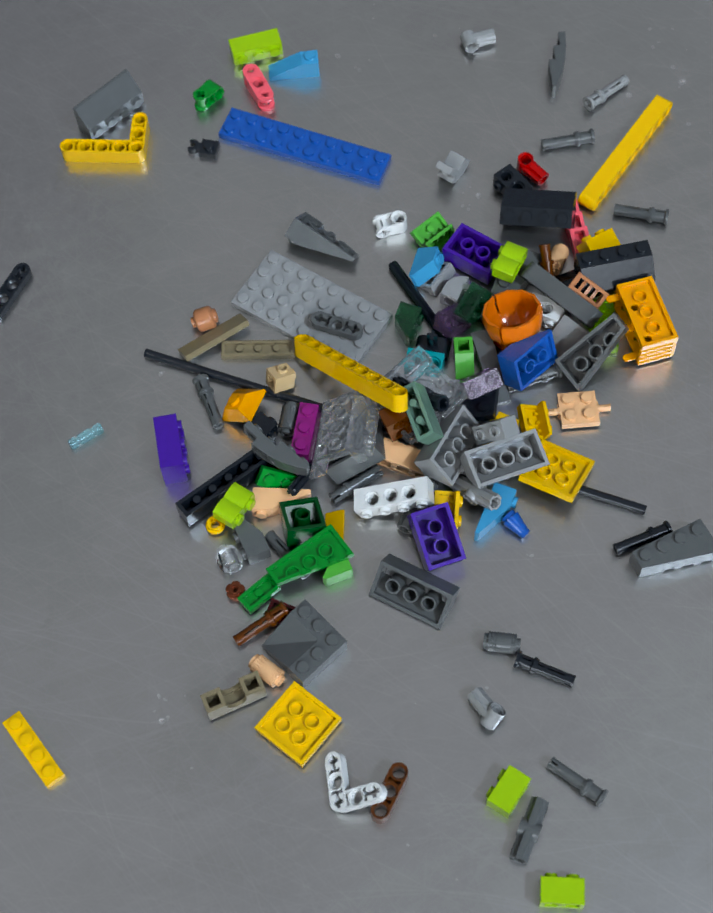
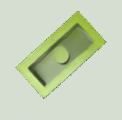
M511 765L506 770L504 768L501 770L497 777L499 782L495 787L491 786L485 795L488 798L486 805L507 819L531 782L530 777Z
M545 873L544 876L540 877L539 907L584 908L585 878H579L577 874L557 877L556 873Z

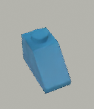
M437 246L417 249L409 273V277L415 287H420L440 272L441 266L444 263V256Z

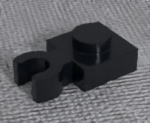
M190 139V145L194 147H188V153L196 154L198 152L199 157L216 159L220 142L202 139V143L195 139Z

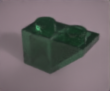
M401 301L395 314V327L404 344L409 347L411 341H415L418 331L416 329L422 325L424 316L422 315L421 307Z

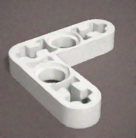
M335 751L328 753L325 758L330 806L333 811L346 813L381 803L386 799L387 788L381 783L371 782L350 789L345 756ZM340 776L342 783L336 788L335 780ZM377 789H379V792L376 793V796L369 795V793H374L377 791ZM358 792H361L362 800L356 803L355 796Z

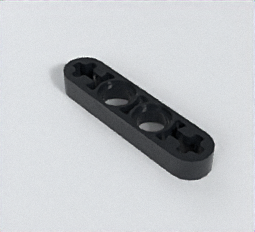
M26 263L17 264L0 288V298L4 296L9 298L4 303L0 302V321L32 275L31 269ZM11 283H18L16 288H9Z

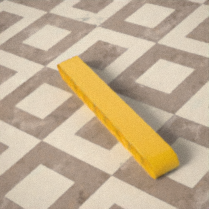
M659 95L654 97L581 192L577 201L580 205L591 211L598 207L668 115L673 102Z
M300 334L294 337L295 356L393 412L402 413L408 410V390L403 386L309 335Z

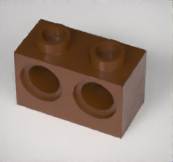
M384 408L378 412L392 442L413 432L406 411L397 413Z

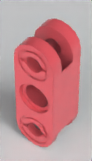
M250 63L243 67L244 83L258 108L263 112L273 110L275 106L274 93L260 68L256 64Z

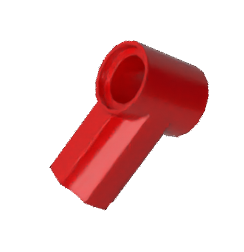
M522 152L518 156L516 170L521 175H526L537 186L544 184L549 174L534 161L532 154Z

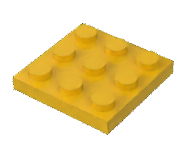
M542 439L541 443L550 465L521 474L518 480L572 503L594 467L595 461Z
M294 681L254 728L303 768L340 724L342 718Z

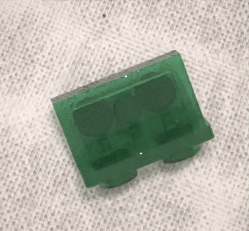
M472 281L453 313L473 325L481 317L484 304L491 298L492 293Z

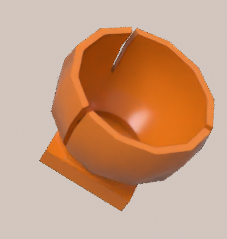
M506 290L495 294V297L492 296L484 304L482 313L483 325L493 340L494 345L502 351L510 344L538 334L541 330L543 309L537 297L525 290Z

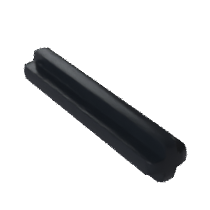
M314 459L309 462L310 474L307 476L298 475L288 486L287 493L296 496L319 469L320 463Z

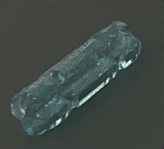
M97 423L92 426V429L88 428L79 433L76 438L69 439L70 447L76 449L79 447V444L83 445L95 438V435L99 436L104 430L101 424Z

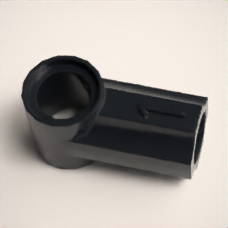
M425 387L434 411H447L450 406L449 398Z

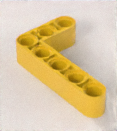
M143 112L133 115L129 140L65 139L60 143L62 156L67 162L142 163L147 157L150 133L148 117Z

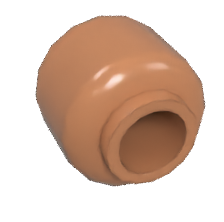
M210 306L195 309L193 317L190 318L193 328L197 327L200 332L214 329L217 326V322H219L215 308L212 309Z

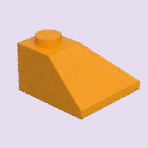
M236 389L228 399L222 420L227 422H251L266 390Z

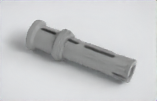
M622 75L603 89H597L592 95L584 97L583 105L588 111H593L595 106L605 103L606 98L629 84L628 77Z

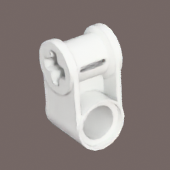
M401 210L380 214L372 219L378 238H386L391 235L404 233L407 230V216Z

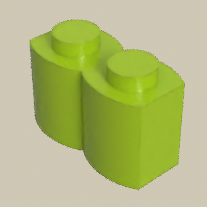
M507 241L505 245H501L498 258H494L490 266L492 276L512 284L526 260L528 249L510 241Z
M234 482L212 512L213 517L231 529L240 526L245 518L244 514L248 510H252L256 503L254 493Z

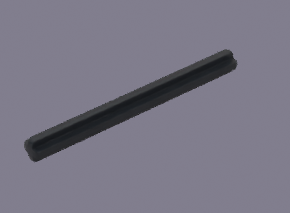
M391 262L389 264L390 271L431 328L438 334V337L446 338L452 342L449 332L398 262Z

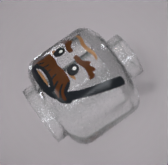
M223 544L217 549L215 561L224 573L234 574L243 566V557L235 545Z

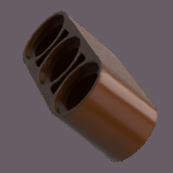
M401 762L392 764L382 783L387 789H393L395 795L392 797L386 796L383 802L371 806V817L378 824H384L389 820L408 781V768ZM400 770L405 775L402 778H396L393 773ZM378 808L386 810L383 816H377L374 812Z

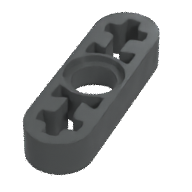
M322 311L313 313L311 317L312 326L316 330L353 341L359 340L363 335L362 325L356 321ZM334 323H340L342 324V327L340 329H334L332 328V325Z

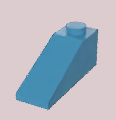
M300 51L268 65L269 81L319 77L318 51Z
M494 483L491 491L501 496V505L497 510L492 511L484 508L475 531V541H479L499 524L502 518L511 511V508H516L519 499L516 497L517 489Z

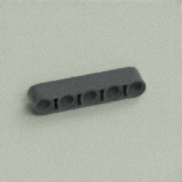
M533 261L520 275L529 284L590 329L594 327L603 315L596 307Z

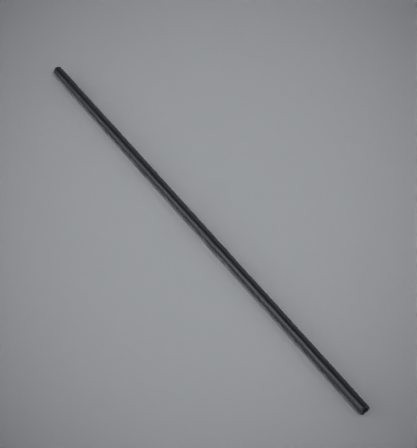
M146 349L144 352L145 358L199 375L207 374L211 379L243 389H265V396L284 402L293 401L299 405L300 402L318 404L320 413L344 420L354 414L284 391L274 394L268 386L150 349ZM382 423V431H383V433L388 434L387 431L385 430L384 426H383V423ZM414 432L402 437V439L424 445L417 441ZM583 485L578 492L579 495L643 515L647 508V505Z

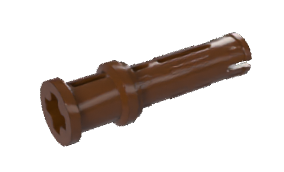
M282 600L279 601L276 607L270 611L266 610L263 617L234 635L235 642L239 647L242 646V644L269 626H276L277 622L288 616L290 611Z

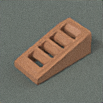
M578 272L568 286L597 309L609 295V293L580 272ZM582 278L584 281H583L582 284L579 286V288L576 289V288H575L576 284H577V283L579 282V280ZM586 283L590 284L586 291L582 293L581 290ZM594 287L596 290L590 297H587V294ZM598 292H600L601 295L596 300V302H594L593 298L597 295Z

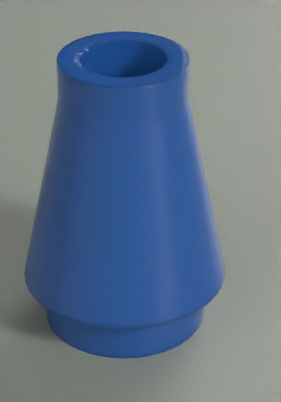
M511 510L502 518L504 526L517 534L521 539L530 532L518 512Z

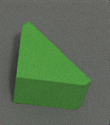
M349 559L327 567L323 576V585L329 586L353 577V569Z

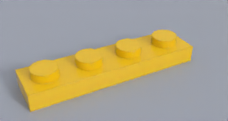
M20 711L2 722L48 789L65 777Z

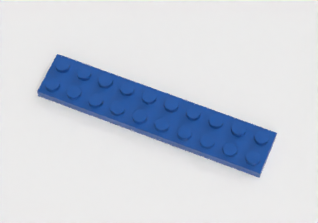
M231 108L218 133L219 138L378 186L391 161L390 154L235 108Z

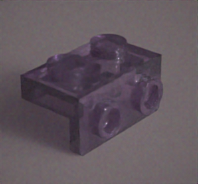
M455 303L435 314L433 328L441 332L443 336L452 338L469 329L472 321L458 314L460 304Z

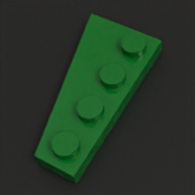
M330 524L267 567L266 572L275 584L280 586L352 558L354 553Z

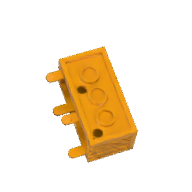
M648 276L616 285L615 294L607 296L606 301L612 303L616 314L621 317L629 328L625 336L632 353L623 355V360L625 362L636 360L637 365H642L672 357L679 337L653 277Z

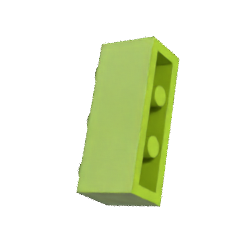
M277 28L228 40L235 66L283 54L282 42Z

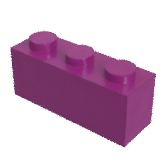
M300 402L291 446L299 457L302 456L310 462L320 418V410L318 404Z

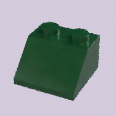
M318 497L279 502L282 529L287 547L301 545L326 528Z

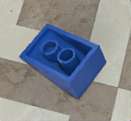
M548 329L510 344L497 355L506 386L522 391L555 363L558 356L552 330Z

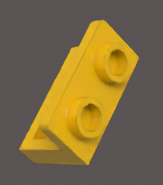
M541 401L537 405L519 404L516 407L522 433L536 428L540 441L542 439L546 440L552 435V426L546 401Z
M435 490L433 506L448 502L458 530L462 522L459 508H462L463 496H460V491L457 490L455 492Z

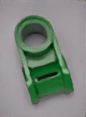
M208 79L193 92V98L196 101L194 104L195 109L200 112L208 110L223 97L224 88Z

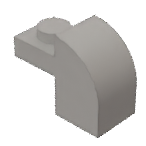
M451 150L445 162L438 161L435 167L440 169L438 176L453 184L463 175L470 160Z
M457 276L451 278L445 284L440 293V303L456 310L462 298L479 305L482 300L483 289L476 285H470L469 277Z

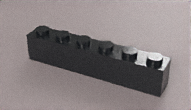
M251 450L176 502L177 511L190 527L214 510L234 482L245 488L256 480L261 465L267 467L273 465L260 458Z

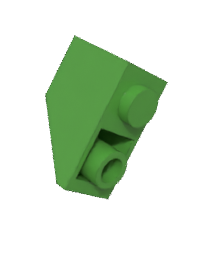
M472 336L454 337L455 379L462 381L474 380Z

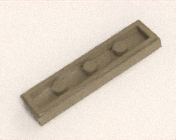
M239 313L179 348L178 351L186 361H190L248 327L250 324Z
M294 340L222 341L221 359H295Z

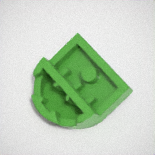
M436 212L411 231L410 234L421 248L437 246L440 252H442V248L454 234L455 230L452 224L448 225L441 214Z

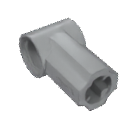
M491 28L478 32L466 30L460 35V40L467 53H473L481 46L496 43L495 32Z
M477 687L467 696L468 701L480 714L479 720L481 724L489 730H494L506 715L504 707L499 703L493 702L482 687Z

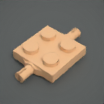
M595 390L557 393V408L548 409L549 416H558L562 429L600 426L599 413L611 412L610 404H598Z

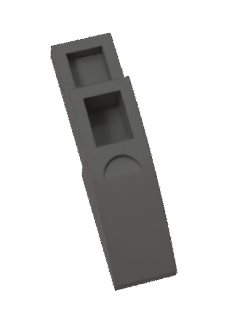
M250 421L243 425L244 433L253 441L251 443L252 451L260 458L290 473L304 476L310 474L309 462L304 457H299L290 444L286 445L283 441L276 444L273 438L270 436L266 437L263 434V430L259 425L253 424Z

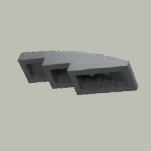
M558 32L557 45L553 47L552 59H549L548 63L551 97L556 96L564 71L566 54L565 32Z
M486 329L472 332L470 337L472 336L476 358L485 386L498 385L499 396L497 405L510 402L508 388L504 384L493 340L488 335Z

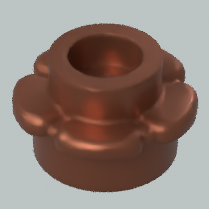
M233 581L226 586V595L232 600H238L237 598L245 592V587L239 581Z

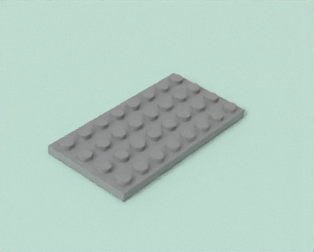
M273 250L268 253L231 301V306L293 340L295 336L300 334L309 335L359 363L393 318V314ZM322 311L356 321L362 325L363 335L359 340L353 341L316 330L312 326L311 317L313 313ZM334 323L332 325V328L334 329H340L342 327V324L340 323Z

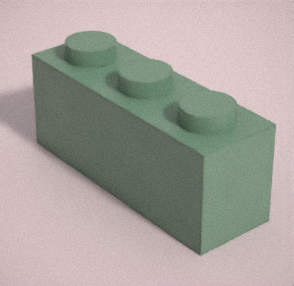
M415 381L404 386L408 390V410L406 412L417 441L430 445L443 438V432L425 386Z

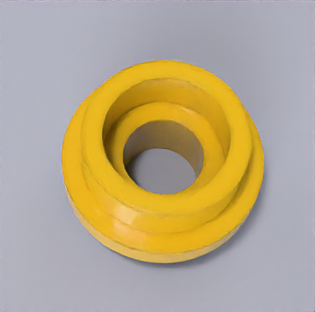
M213 516L206 521V530L210 534L217 535L225 529V524ZM214 524L219 525L217 528L212 527Z

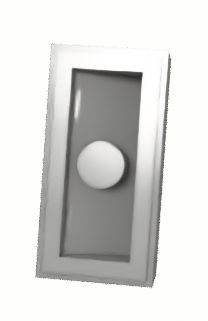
M444 262L440 272L419 288L437 297L447 281L456 273L452 263Z

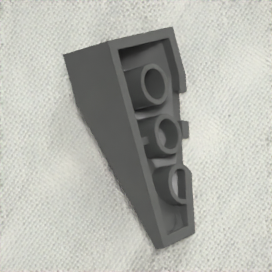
M307 212L297 216L285 234L294 245L349 261H354L359 256L345 242L337 241L336 235L332 231L324 230V224Z

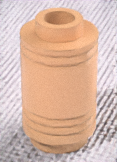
M560 243L554 245L551 249V257L554 260V276L560 274L569 256L568 247Z
M256 654L248 664L250 671L254 672L257 670L261 680L272 688L275 686L279 687L284 682L285 671L264 655Z

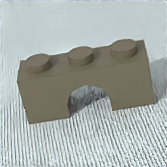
M257 670L238 678L239 682L229 689L220 690L218 687L200 695L210 721L267 696L266 689Z

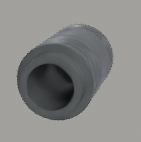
M287 401L282 406L277 431L283 437H291L294 434L300 406L296 402Z
M493 631L484 633L483 649H487V651L515 654L516 650H520L521 638H517V634Z

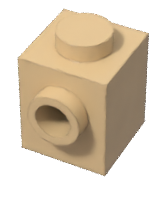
M287 363L266 369V384L274 394L294 388L296 373Z

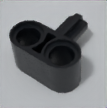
M432 330L427 335H419L417 337L415 348L445 353L446 362L449 358L452 343L446 338L438 337V334H435V331Z

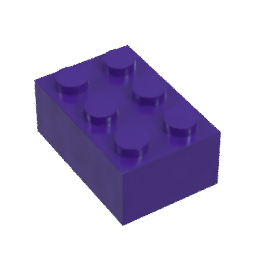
M461 223L442 248L444 262L452 263L455 268L488 285L494 278L492 276V269H490L491 263L494 258H498L499 249L503 244Z
M176 413L153 417L160 470L165 485L188 481L187 474L191 472L187 460L188 452L185 445L186 439L182 421L177 419Z
M448 502L407 515L425 571L434 570L467 559Z

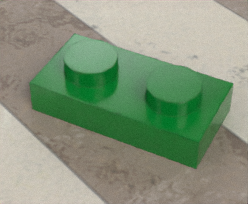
M261 465L255 483L257 486L265 488H288L297 477V474Z
M267 573L237 599L252 614L278 593L281 587L277 586Z

